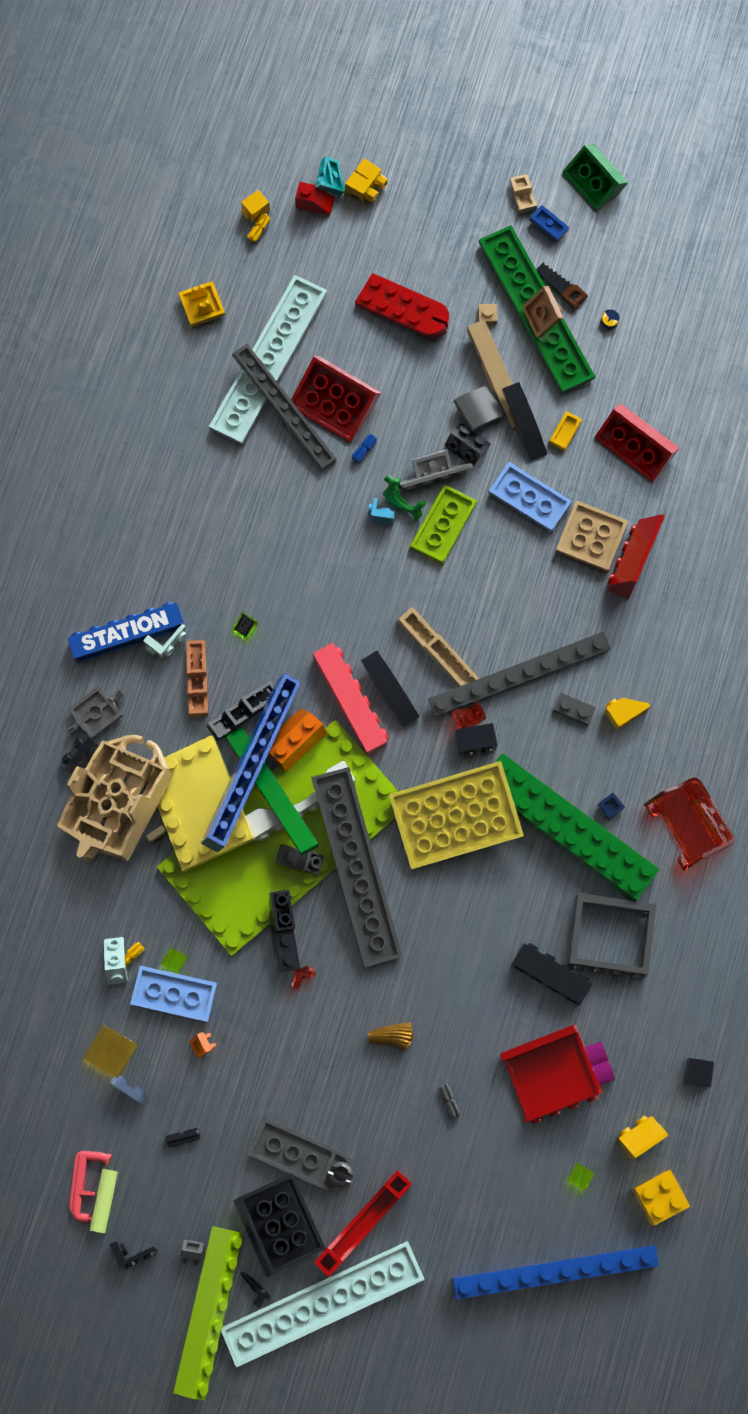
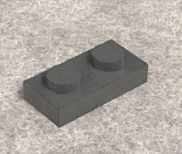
M560 693L553 712L588 726L596 707Z

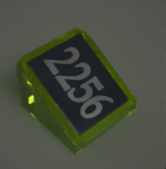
M242 611L232 630L248 640L257 628L258 621Z

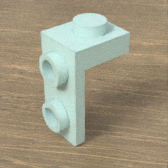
M182 624L164 646L148 635L143 640L146 646L145 650L152 656L156 654L162 660L165 656H170L174 650V645L185 638L186 626Z
M124 938L105 939V973L108 985L128 983Z

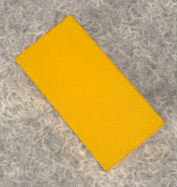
M566 411L548 444L565 452L582 419Z

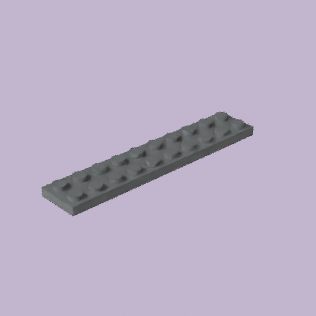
M346 767L311 777L363 966L365 968L402 957L401 949L350 768Z

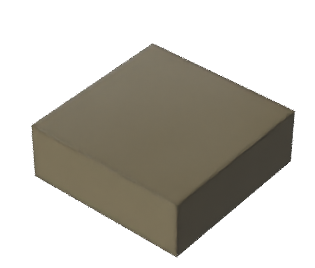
M161 825L148 834L146 838L151 845H154L164 838L167 832Z

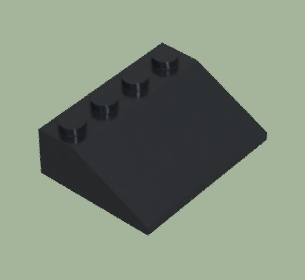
M293 1173L233 1201L266 1277L326 1249Z

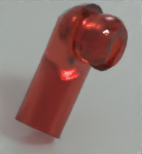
M305 965L300 970H296L290 987L299 990L303 979L307 977L313 978L316 975L315 968L311 965Z

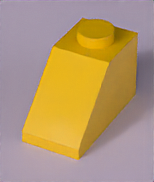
M626 698L613 699L606 704L607 707L604 713L616 731L646 713L651 706L649 703Z

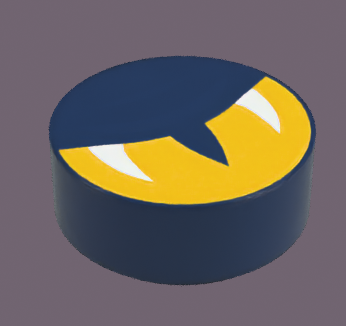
M606 310L602 314L601 324L607 329H613L618 325L620 316L615 310Z

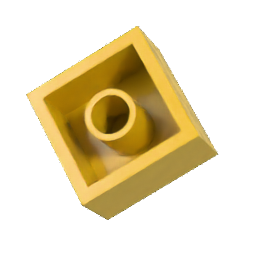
M671 1169L632 1188L651 1226H655L690 1207Z

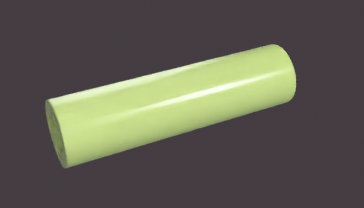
M102 1169L90 1231L106 1232L118 1175L116 1171Z

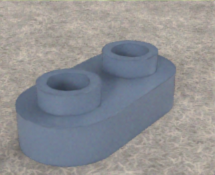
M120 1075L117 1078L113 1076L109 1082L142 1105L147 1099L144 1096L145 1091L137 1086L134 1089L127 1085L129 1081Z

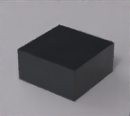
M689 1057L687 1059L684 1083L711 1087L714 1062Z

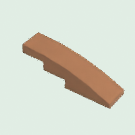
M186 641L189 718L209 717L206 641Z

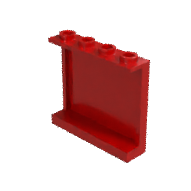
M571 1025L500 1053L502 1061H505L526 1116L525 1122L531 1121L532 1125L543 1121L542 1116L550 1114L553 1117L561 1114V1109L568 1107L569 1110L581 1106L580 1102L586 1099L588 1103L598 1100V1095L603 1093L577 1025Z

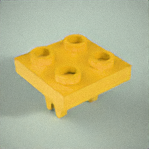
M213 281L178 293L191 327L225 316L224 308Z

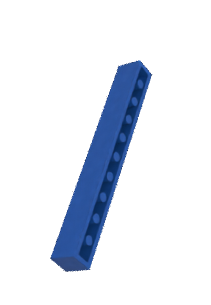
M285 673L276 681L201 841L202 845L217 853L226 846L301 682Z
M656 1245L455 1277L452 1280L455 1298L463 1299L658 1267L659 1261Z

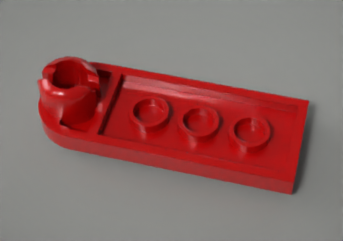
M374 273L371 274L355 301L356 306L426 337H440L447 333L446 329L449 330L450 315L444 304Z

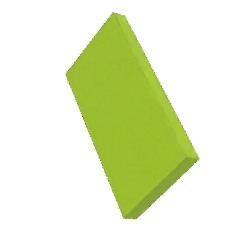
M444 484L409 549L443 565L476 506L477 500Z

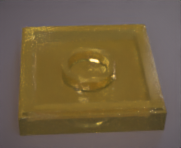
M103 1024L83 1060L110 1076L117 1078L121 1075L138 1044Z

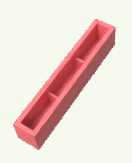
M334 643L314 652L313 659L362 749L368 756L386 747L389 737L384 728L380 729L378 725L380 721L376 713L370 711V702L366 695L362 696L360 692L362 688L358 680L352 678V669L348 663H344L342 659L344 655L340 647L336 648Z

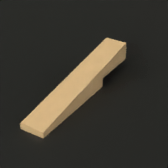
M484 319L467 327V334L512 430L516 428V425L502 393V388L512 385V382Z
M413 607L397 620L399 625L458 686L479 679L442 636L437 634Z

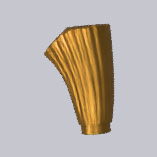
M411 1022L384 1026L368 1031L370 1043L392 1045L404 1052L413 1041Z

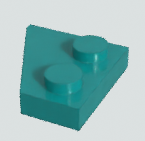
M327 156L321 159L315 185L317 189L340 196L345 193L339 160Z

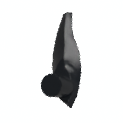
M243 1271L240 1273L251 1289L258 1294L253 1302L255 1306L260 1308L265 1299L267 1301L270 1300L267 1291L255 1279Z

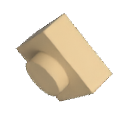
M479 304V321L485 319L486 324H497V304Z

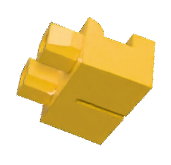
M363 158L355 172L345 182V192L349 195L354 194L362 202L366 199L374 203L379 193L374 190V187L377 186L383 190L388 184V179L381 174L379 167Z

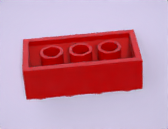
M622 404L612 410L594 437L652 482L670 463L679 450L678 446Z

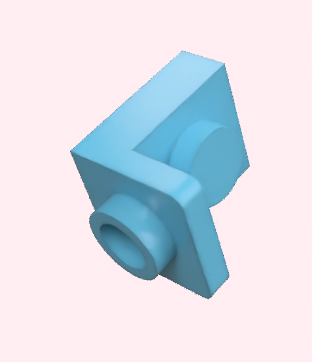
M374 498L373 504H369L368 508L371 522L393 525L394 511L388 508L377 509L378 499Z

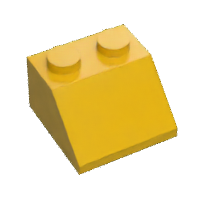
M644 1115L635 1122L637 1126L632 1129L628 1126L619 1132L620 1137L616 1140L630 1160L637 1158L669 1136L652 1116L646 1118Z

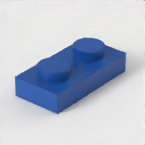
M543 205L530 217V221L555 242H558L569 231V226Z

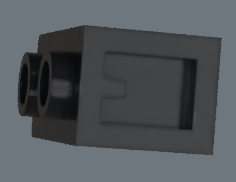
M115 1241L110 1244L119 1267L125 1266L126 1269L136 1265V1260L144 1257V1260L156 1255L155 1251L159 1249L155 1245L127 1259L128 1251L124 1243L120 1244L119 1241Z

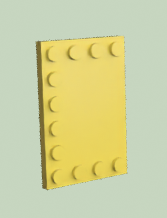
M212 735L164 757L173 777L157 807L183 872L255 840L242 809L226 846L217 853L201 844L203 836L231 779ZM153 768L151 774L149 775V777H148V779H147L148 782H149V780H150V778H151V776H152V774H153V772H154V770H155L154 768Z
M501 761L389 794L411 869L524 836Z

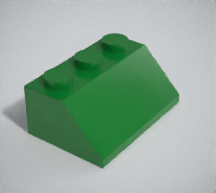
M595 144L584 145L562 171L596 210H599L617 197L629 183Z

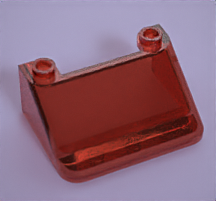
M693 777L669 787L644 803L652 817L662 814L684 852L677 858L683 871L731 846L735 842L734 834L705 786L698 778Z

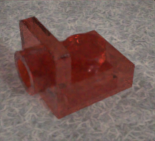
M479 702L474 703L470 707L456 709L452 712L459 729L473 727L486 720V715Z

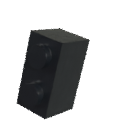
M493 723L455 730L454 736L459 756L468 758L475 756V753L479 752L490 754L497 749L498 744Z

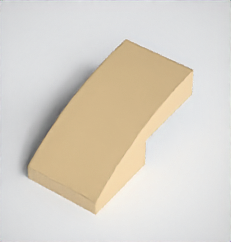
M528 175L510 178L519 214L536 211L537 204L532 193V186Z

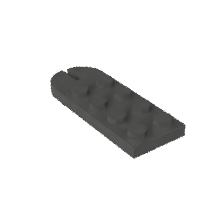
M265 1117L248 1153V1156L288 1174L293 1173L295 1177L329 1192L343 1191L351 1183L350 1180L336 1175V1170L350 1177L354 1176V1164L345 1153Z

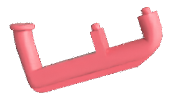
M80 1151L77 1153L69 1203L71 1213L76 1221L89 1223L92 1220L90 1214L80 1213L82 1195L95 1196V1192L84 1191L88 1161H98L108 1165L112 1154L92 1151Z

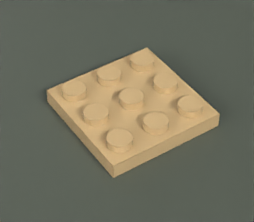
M576 500L555 552L608 572L628 520Z

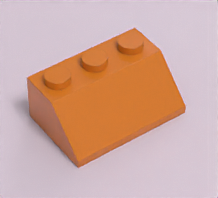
M300 708L280 727L267 756L286 773L327 734L323 723L312 713Z

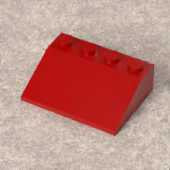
M313 356L291 401L303 415L347 441L352 442L373 410L382 392L322 357Z
M661 514L639 519L637 525H632L629 532L631 539L630 541H625L621 550L624 551V555L622 558L618 557L614 566L617 568L615 574L611 573L607 582L610 584L608 591L627 599L630 598L665 515Z

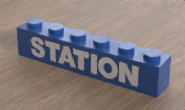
M168 602L157 609H146L144 613L139 615L130 614L126 616V619L120 621L112 620L105 626H93L89 631L83 633L81 631L71 634V637H67L77 664L141 643L148 635L154 639L175 632L182 624L184 625L177 602Z

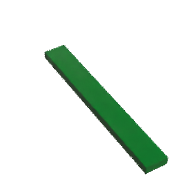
M243 727L225 735L226 740L239 760L250 739ZM264 761L255 785L302 856L319 847L318 842Z

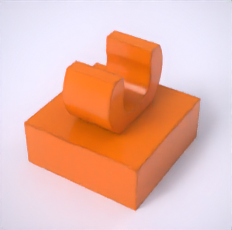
M202 1032L189 1040L197 1059L205 1056L216 1046L215 1043L209 1044L207 1040L211 1036L210 1033L204 1034Z

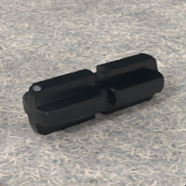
M198 1128L183 1131L182 1134L178 1132L167 1135L165 1137L168 1147L183 1144L184 1141L188 1143L199 1140L200 1132Z

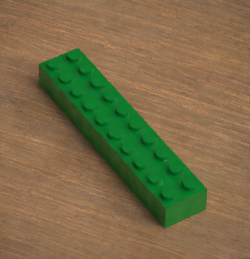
M501 753L495 762H502L518 818L628 900L637 901L660 869L516 762Z

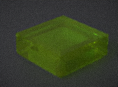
M170 947L161 965L179 974L188 956Z
M577 1162L567 1181L585 1191L595 1173Z

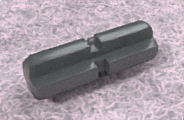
M444 1084L440 1086L439 1089L444 1102L446 1101L447 1103L446 1107L450 1117L456 1118L460 1116L461 1112L456 1100L454 1101V1094L450 1085Z

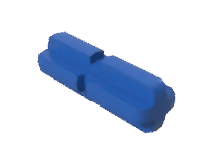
M369 434L361 443L362 445L352 454V459L360 463L367 454V451L377 442V438Z

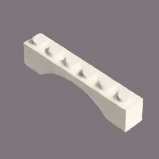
M343 760L342 762L329 768L326 771V773L343 769L348 766ZM352 775L353 782H354V785H355V784H356V780H355L354 776ZM315 791L308 798L294 805L301 818L304 817L303 814L306 812H314L319 809ZM259 808L246 816L255 838L254 841H263L270 836L271 832L275 830L279 832L284 829L272 810Z

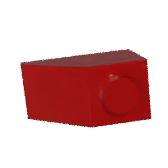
M299 181L295 196L296 208L331 215L335 198L326 191L317 189L314 184Z

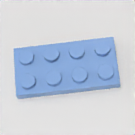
M508 462L488 494L549 532L553 531L572 502Z
M140 966L130 1005L208 1023L217 983Z

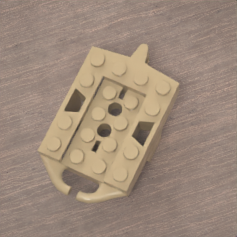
M127 735L107 742L102 740L85 769L75 768L67 783L71 797L62 812L57 827L80 842L76 855L86 864H90L99 852L129 861L173 777L161 749L153 741L148 740L146 742V747L153 752V758L148 760L126 750L130 743L142 744L144 741L142 736ZM153 768H154L155 770H154V772H153V774H152V776H151V778H150V780H149V782H148L146 788L144 789L142 795H140V792L142 791V789H143V787H144V785H145V783H146V781H147L149 775L151 774V772H152V770H153ZM128 775H130V777L128 778L127 782L125 783L124 781H125L126 777H127ZM121 787L120 791L115 793L116 789ZM112 804L111 808L106 810L107 806ZM127 817H128L129 820H128L127 824L125 825V827H124V829H123L121 835H119V832H120L121 828L123 827V825H124V823H125V821H126V819H127ZM107 818L104 826H102L104 819Z

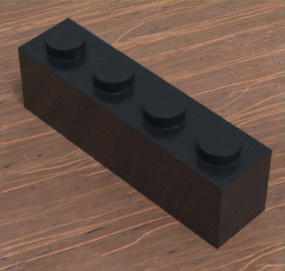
M524 943L511 966L575 1005L580 1006L592 986V983L589 982L590 979L581 973L579 975L572 972L573 968L567 964L562 963L560 965L555 962L556 958L552 955L540 953L538 951L539 948L535 945Z

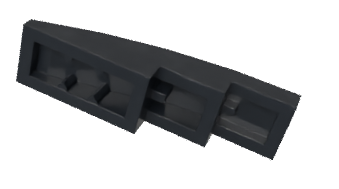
M520 382L502 388V393L509 406V412L516 425L515 429L529 460L547 455L541 433Z
M376 650L361 660L379 693L383 695L388 706L395 713L400 724L404 727L419 718L420 716L379 652Z
M268 681L242 697L238 703L226 709L222 715L207 723L206 727L214 738L219 741L225 735L233 732L263 711L274 688V684Z

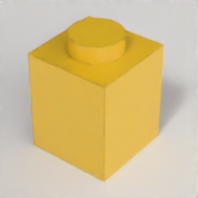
M259 190L241 202V213L246 219L249 218L252 223L257 221L261 214H266L270 211L269 201Z

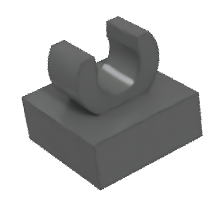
M184 1239L180 1255L183 1258V1263L186 1264L187 1259H193L194 1265L197 1266L198 1261L202 1257L204 1243Z

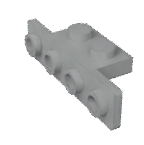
M448 450L439 451L412 459L411 462L416 478L403 481L400 486L405 488V490L413 489L416 487L415 484L422 483L426 485L439 477L440 480L450 478L451 474L456 472L458 474L469 472L468 469L473 468V466L468 462L452 467Z

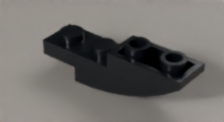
M289 890L270 892L271 933L279 971L282 973L300 970L294 934L296 927Z

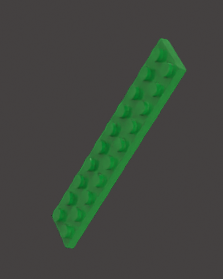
M512 225L479 239L483 252L561 393H566L594 380L595 374L564 319H561L542 338H536L522 306L545 285Z

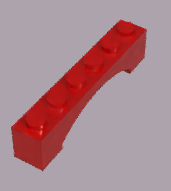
M397 1170L314 1263L329 1277L409 1189L412 1183Z

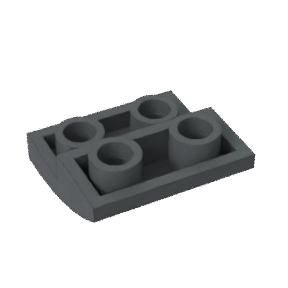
M487 385L472 390L453 401L471 431L485 428L488 423L501 420L505 416V413Z

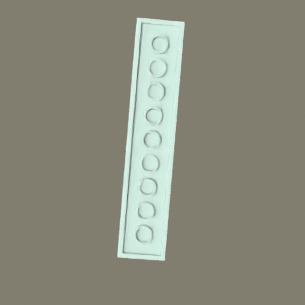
M296 275L291 280L252 349L277 382L327 294L326 289ZM243 369L240 370L209 425L210 430L241 445L267 401Z
M408 1241L223 1326L221 1332L235 1366L239 1367L425 1279Z

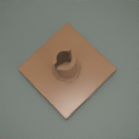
M543 286L522 306L536 338H542L563 319L562 307L557 305L549 286Z

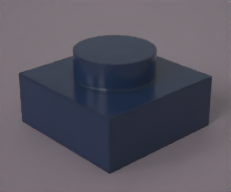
M614 792L597 804L609 820L625 808Z

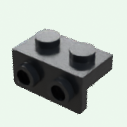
M462 423L450 433L445 443V447L466 462L471 463L472 466L476 465L479 458L491 445V443Z
M82 735L73 742V748L61 759L62 763L59 766L62 769L73 774L76 767L84 769L87 767L90 759L99 747L89 737Z

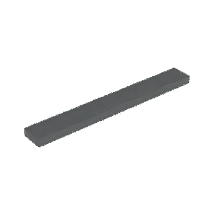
M246 344L232 354L233 358L318 468L323 471L336 462L335 456L250 346Z

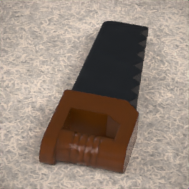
M544 262L536 269L538 274L574 310H577L578 306L588 298V295L578 285L570 284V281H566L556 271L553 272V269H549V266L545 265ZM573 294H579L576 299H570Z

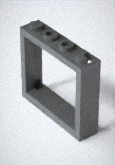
M578 893L575 902L568 966H573V969L584 971V968L592 969V972L603 974L604 971H609L614 976L630 974L631 978L634 979L646 977L649 974L656 904ZM583 905L648 914L642 967L576 958Z

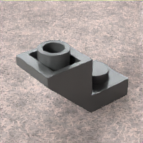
M280 844L275 863L293 870L319 875L324 856L313 851L301 856L296 848Z

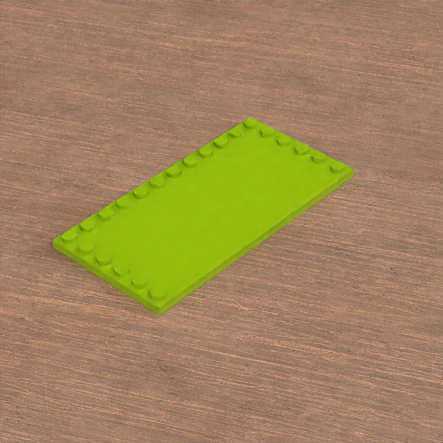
M335 719L325 728L327 734L286 773L279 766L272 773L294 806L308 798L315 791L311 777L326 773L329 768L344 760L356 780L354 786L371 841L396 820L389 794L399 791ZM256 785L251 789L243 807L245 816L259 808L271 810ZM320 808L314 812H306L302 818L318 842L319 847L312 851L324 856L319 875L293 870L275 863L280 844L296 848L284 829L279 832L275 830L263 841L253 840L186 872L182 871L175 852L159 864L157 868L232 957L271 925L269 909L270 892L289 890L293 906L336 870Z

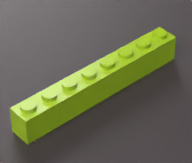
M212 1226L173 1394L196 1400H205L215 1354L218 1349L220 1332L223 1328V1319L228 1306V1297L233 1284L234 1271L237 1266L239 1249L242 1244L243 1233Z

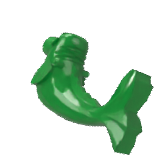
M388 474L384 481L389 485L382 495L393 506L409 512L416 523L423 515L421 509L426 504L425 500L420 501L416 506H410L400 494L401 478L396 477L393 479Z

